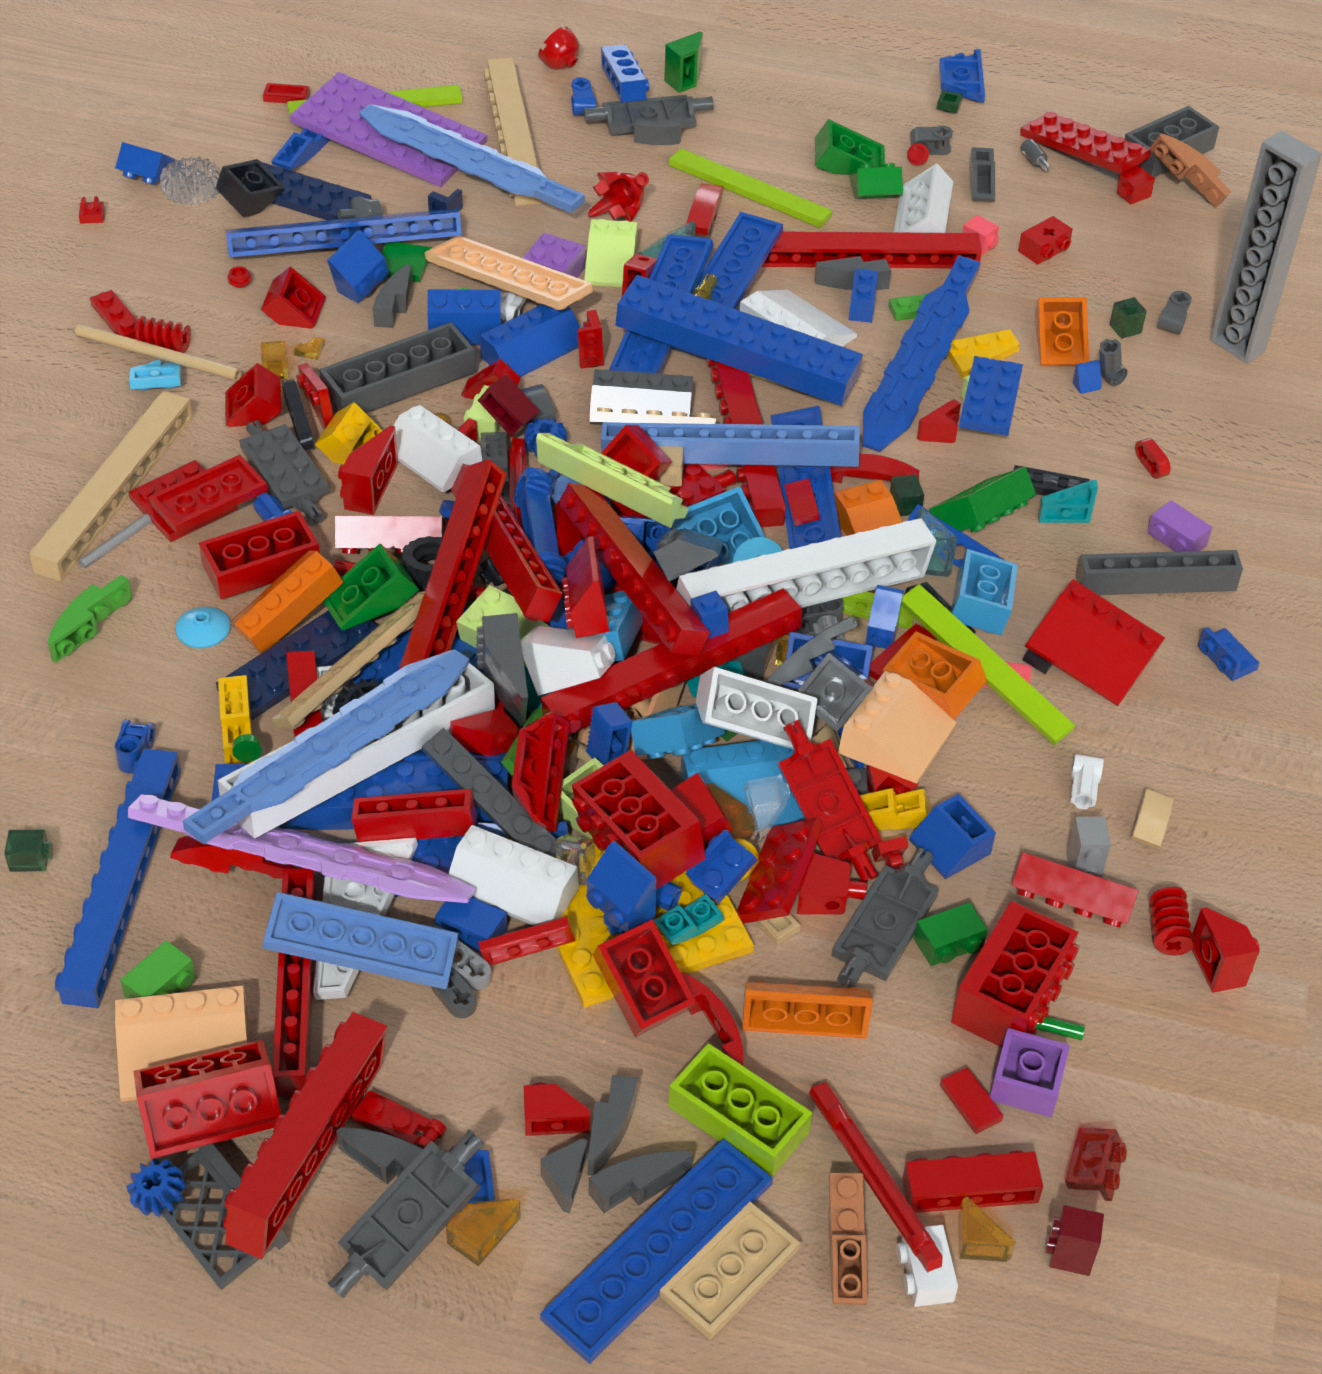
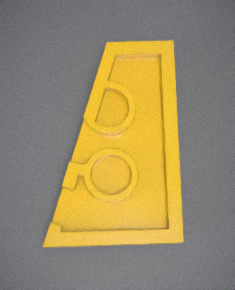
M1010 329L952 340L951 349L947 356L961 379H964L971 372L974 356L1002 360L1018 352L1020 343Z

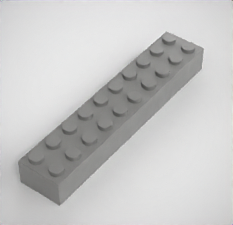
M1282 130L1264 140L1261 144L1210 341L1246 364L1266 351L1322 153Z

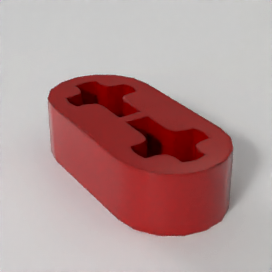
M1152 438L1136 442V455L1150 475L1155 479L1168 476L1171 471L1170 462Z

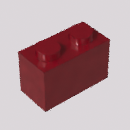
M507 374L490 385L477 400L511 438L527 427L528 423H531L540 413V410Z
M1063 1205L1060 1217H1053L1051 1233L1047 1237L1045 1253L1051 1254L1049 1267L1090 1276L1101 1244L1104 1213Z

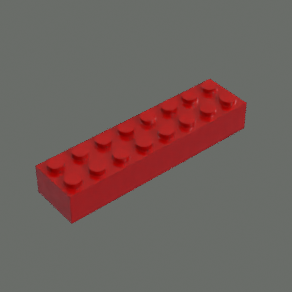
M353 1011L346 1022L341 1021L334 1034V1041L331 1045L326 1044L320 1054L319 1064L316 1068L312 1066L309 1069L302 1090L294 1092L289 1103V1110L285 1115L280 1114L274 1125L273 1135L270 1139L265 1138L257 1153L258 1158L254 1164L249 1163L246 1166L239 1187L237 1189L233 1188L229 1192L224 1207L227 1208V1215L223 1223V1228L226 1229L225 1244L261 1260L263 1259L337 1139L336 1131L346 1125L382 1067L387 1025Z

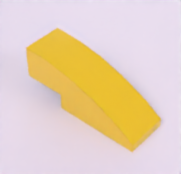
M893 788L859 795L877 830L917 828L931 812L930 801L924 789L896 795Z

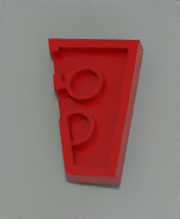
M308 363L298 365L299 374L296 375L298 386L304 390L321 426L325 430L333 418L328 388Z

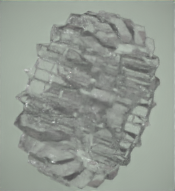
M191 156L186 159L182 157L181 160H174L173 163H168L167 167L162 169V174H160L161 190L166 195L167 200H173V203L180 202L182 206L185 204L192 206L195 203L200 205L203 201L209 202V198L214 199L216 194H219V191L215 188L220 175L219 167L215 165V162H210L209 159L202 160L201 157L192 158Z

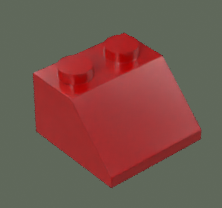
M290 266L273 279L260 310L278 325L312 329L315 327L326 296Z
M258 363L225 392L226 425L229 427L247 426L250 422L256 425L254 423L255 420H259L262 425H265L272 418H276L282 409L280 377Z
M1207 907L1201 908L1192 933L1193 947L1191 950L1211 992L1245 987L1253 972L1257 956L1260 953L1257 939L1252 937L1246 925Z

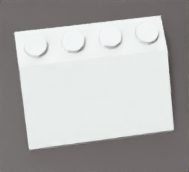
M788 289L756 291L740 301V311L842 347L857 337V333Z

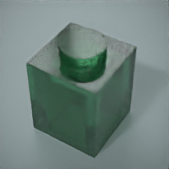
M1135 297L1114 302L1109 325L1121 339L1141 334L1147 311Z
M916 474L891 478L890 493L893 496L900 516L911 515L917 504L923 507L925 495Z
M45 830L8 831L4 855L9 871H46L48 859L53 857V843L48 841Z

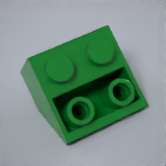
M701 31L665 44L664 81L678 93L697 86L702 62L703 33Z
M895 163L882 164V167L873 168V164H863L849 176L855 199L900 197L903 194L902 166L895 167Z

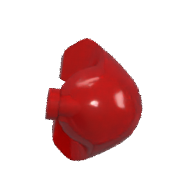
M598 172L597 176L600 181L593 188L599 197L602 195L603 197L597 204L592 206L588 216L595 217L608 212L613 220L622 217L625 221L631 222L642 204L644 187L649 183L648 175L644 172H640L636 176L624 172Z

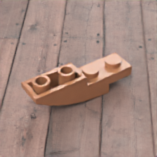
M1161 134L1151 145L1150 149L1179 180L1185 176L1215 208L1231 193L1217 177L1221 171L1209 159L1191 146L1165 134Z
M830 1173L828 1230L833 1304L867 1305L863 1173Z

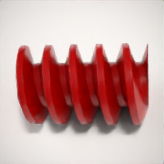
M140 316L136 327V338L142 342L184 353L190 344L191 329L187 325L183 330L181 322H177L174 327V323L170 320L165 325L163 319H159L156 323L153 317L147 321L145 316Z
M1179 887L1161 888L1155 891L1149 899L1154 946L1165 955H1183L1188 953L1193 947L1191 940L1192 932L1190 930L1191 923L1188 920L1190 915L1187 910V894Z

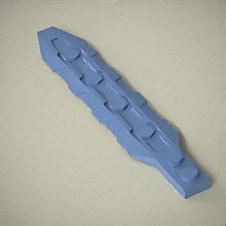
M371 104L359 112V115L380 135L416 148L429 157L452 164L465 173L474 174L494 183L495 186L510 193L538 198L569 213L574 212L585 202L584 194L548 179L540 169L502 155L491 147L470 141L452 130H445L429 123L427 119L411 112Z
M454 649L404 666L384 679L381 685L359 699H353L339 708V712L316 727H310L296 736L295 740L273 755L262 758L242 771L229 791L183 820L184 830L205 844L249 814L284 803L305 789L304 786L327 770L338 767L350 759L351 754L374 739H380L392 731L395 725L446 695L468 666L470 659Z

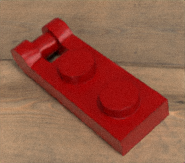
M371 1090L366 1093L352 1113V1120L372 1131L402 1139L421 1149H424L431 1141L434 1143L436 1139H440L446 1132V1126L441 1121L426 1118ZM419 1131L425 1133L423 1136H416Z

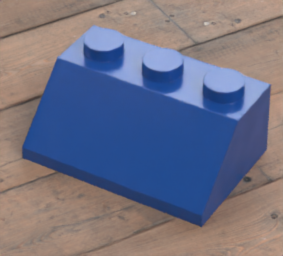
M428 289V330L452 322L470 345H480L481 334L501 325V290Z
M790 631L786 659L804 643L815 637V635ZM834 639L836 648L832 651L868 679L873 646ZM828 652L812 659L815 667L818 666ZM813 671L782 684L781 687L799 689Z

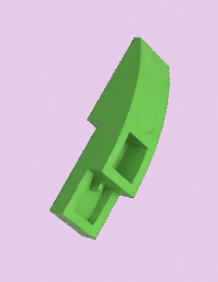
M120 575L101 589L94 584L91 585L63 611L47 641L53 662H58L83 643L92 639L98 633L96 624L132 599L129 580L126 577Z

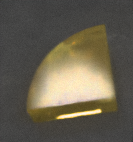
M312 338L310 342L299 343L294 348V356L318 360L325 346V339Z

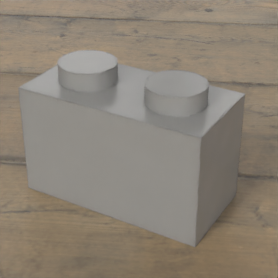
M1075 817L1066 852L1070 868L1102 878L1111 846L1105 817Z

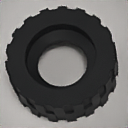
M437 536L420 537L404 546L402 565L417 587H427L434 566L420 562L436 560L443 538Z

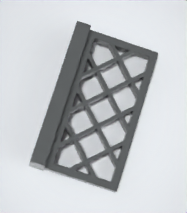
M213 1144L198 1147L199 1150L178 1166L183 1173L182 1179L186 1183V1188L201 1189L198 1204L175 1201L172 1204L174 1207L173 1216L167 1208L163 1209L162 1215L222 1290L256 1263L259 1258L238 1249L219 1250L222 1234H226L223 1223L227 1208L224 1207V1204L231 1189H237L241 1184V1178ZM201 1163L205 1168L203 1181H187L188 1172ZM210 1176L214 1179L215 1182H209ZM208 1189H222L221 1204H205ZM181 1210L196 1211L194 1226H180L178 1224ZM203 1211L219 1212L217 1227L201 1226ZM282 1228L266 1254L275 1246L280 1250L290 1242ZM186 1233H192L191 1239ZM199 1234H215L212 1250L198 1249L196 1247ZM205 1257H211L210 1263L206 1260ZM217 1258H234L232 1268L220 1277L215 1271Z

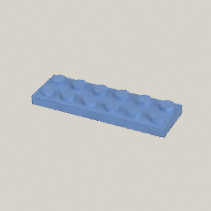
M277 892L262 948L446 990L458 933Z

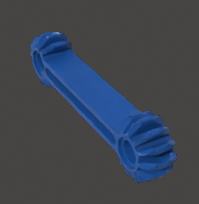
M526 468L516 483L514 502L521 510L523 531L560 589L562 578L566 574V562L564 557L559 555L549 496L552 490V478L549 473L540 468Z

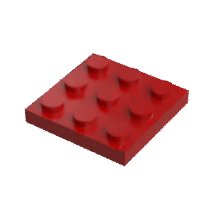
M196 460L129 491L130 500L144 515L146 513L149 515L151 522L170 542L238 510V507L235 506L176 534L153 508L149 500L150 495L205 471Z

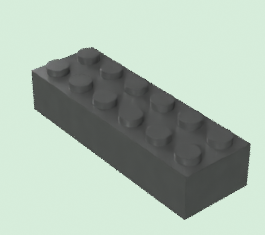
M450 322L319 369L320 379L328 388L331 405L337 412L353 402L364 412H368L476 372L475 349L454 324Z

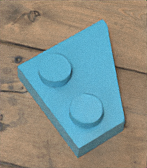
M158 359L146 365L130 368V389L148 390L159 387L170 389L175 386H181L182 365L171 362L161 364V361Z

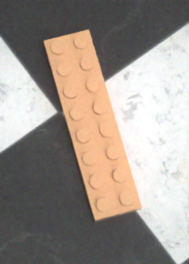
M456 236L425 252V259L436 264V266L450 269L471 279H477L485 282L487 285L496 286L503 291L512 292L520 297L531 299L536 303L550 306L555 310H563L568 305L582 300L583 297L593 292L592 283L461 236Z

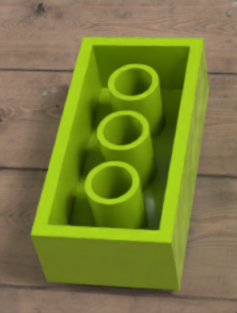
M709 1043L669 1086V1108L717 1141L727 1140L771 1177L776 1174L810 1133L813 1112Z

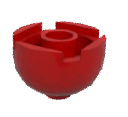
M565 26V30L562 27L555 30L544 41L546 44L544 50L540 48L538 52L539 59L551 69L561 70L567 67L571 68L576 64L580 44L575 34Z

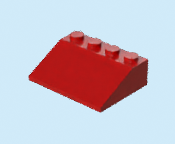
M1072 579L1025 647L1051 662L1054 666L1116 706H1119L1153 659L1165 637Z

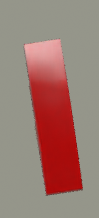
M701 183L688 215L685 233L708 236L710 227H712L713 221L716 219L723 186Z

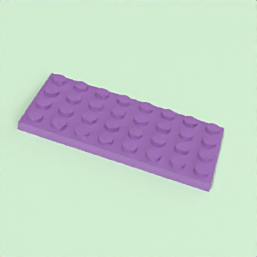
M341 72L333 76L290 115V122L306 128L316 134H323V137L439 187H442L459 170L458 167L443 160L429 157L423 154L422 151L407 144L398 143L380 135L359 115V112L369 104L408 111L427 119V122L445 130L459 133L462 137L477 144L484 145L487 142V135L476 129H472Z

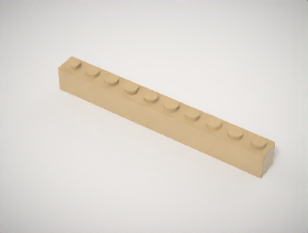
M513 58L487 59L488 68H484V79L487 85L490 106H492V117L494 119L495 131H497L498 144H500V154L538 168ZM509 192V197L514 198L515 206L542 204V200Z
M162 391L158 398L153 400L149 409L144 415L140 416L135 426L127 432L125 438L113 449L112 454L100 465L94 476L86 482L84 488L73 498L66 510L61 512L57 521L45 532L39 543L31 549L29 558L35 574L60 582L63 581L127 501L129 491L138 487L193 418L189 398Z

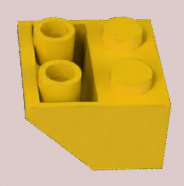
M353 402L336 412L315 445L332 462L344 464L350 453L383 430Z

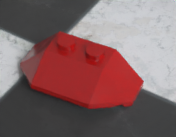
M554 711L548 712L519 730L512 779L513 796L535 823L550 832H556L570 724V722Z

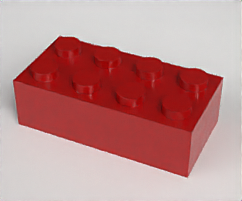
M300 511L199 542L202 566L220 600L273 583L308 551H317L320 554L319 544Z

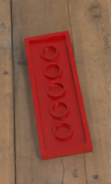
M1046 112L1041 117L1030 121L1020 128V136L1033 139L1036 142L1119 174H1123L1150 158L1151 149L1143 147L1141 144L1129 142L1122 137L1113 136L1106 131L1097 130L1087 124H1081L1071 118L1057 115L1055 112Z

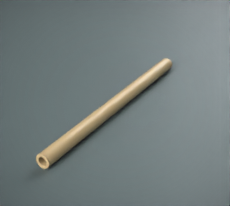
M78 324L75 328V334L80 337L234 381H238L241 378L242 372L238 368Z

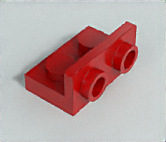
M596 310L586 311L587 321L583 322L584 328L577 330L579 365L581 369L604 365L602 326Z

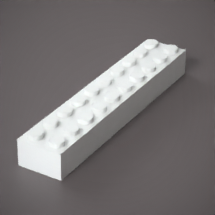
M922 518L904 521L891 526H883L878 529L858 532L840 538L837 537L828 541L811 543L807 546L786 549L781 552L761 555L744 561H736L723 566H715L702 571L689 572L679 576L676 590L690 607V599L716 590L728 607L729 613L784 588L803 608L875 590L877 585L887 587L923 578L929 565L936 539Z
M469 663L446 695L425 709L416 711L395 725L392 731L380 739H374L351 754L350 759L336 768L327 770L304 786L305 789L284 803L253 812L238 823L255 839L422 749V745L443 727L449 732L450 721L494 710V683ZM286 745L218 780L220 796L232 788L242 771L262 758L273 755Z

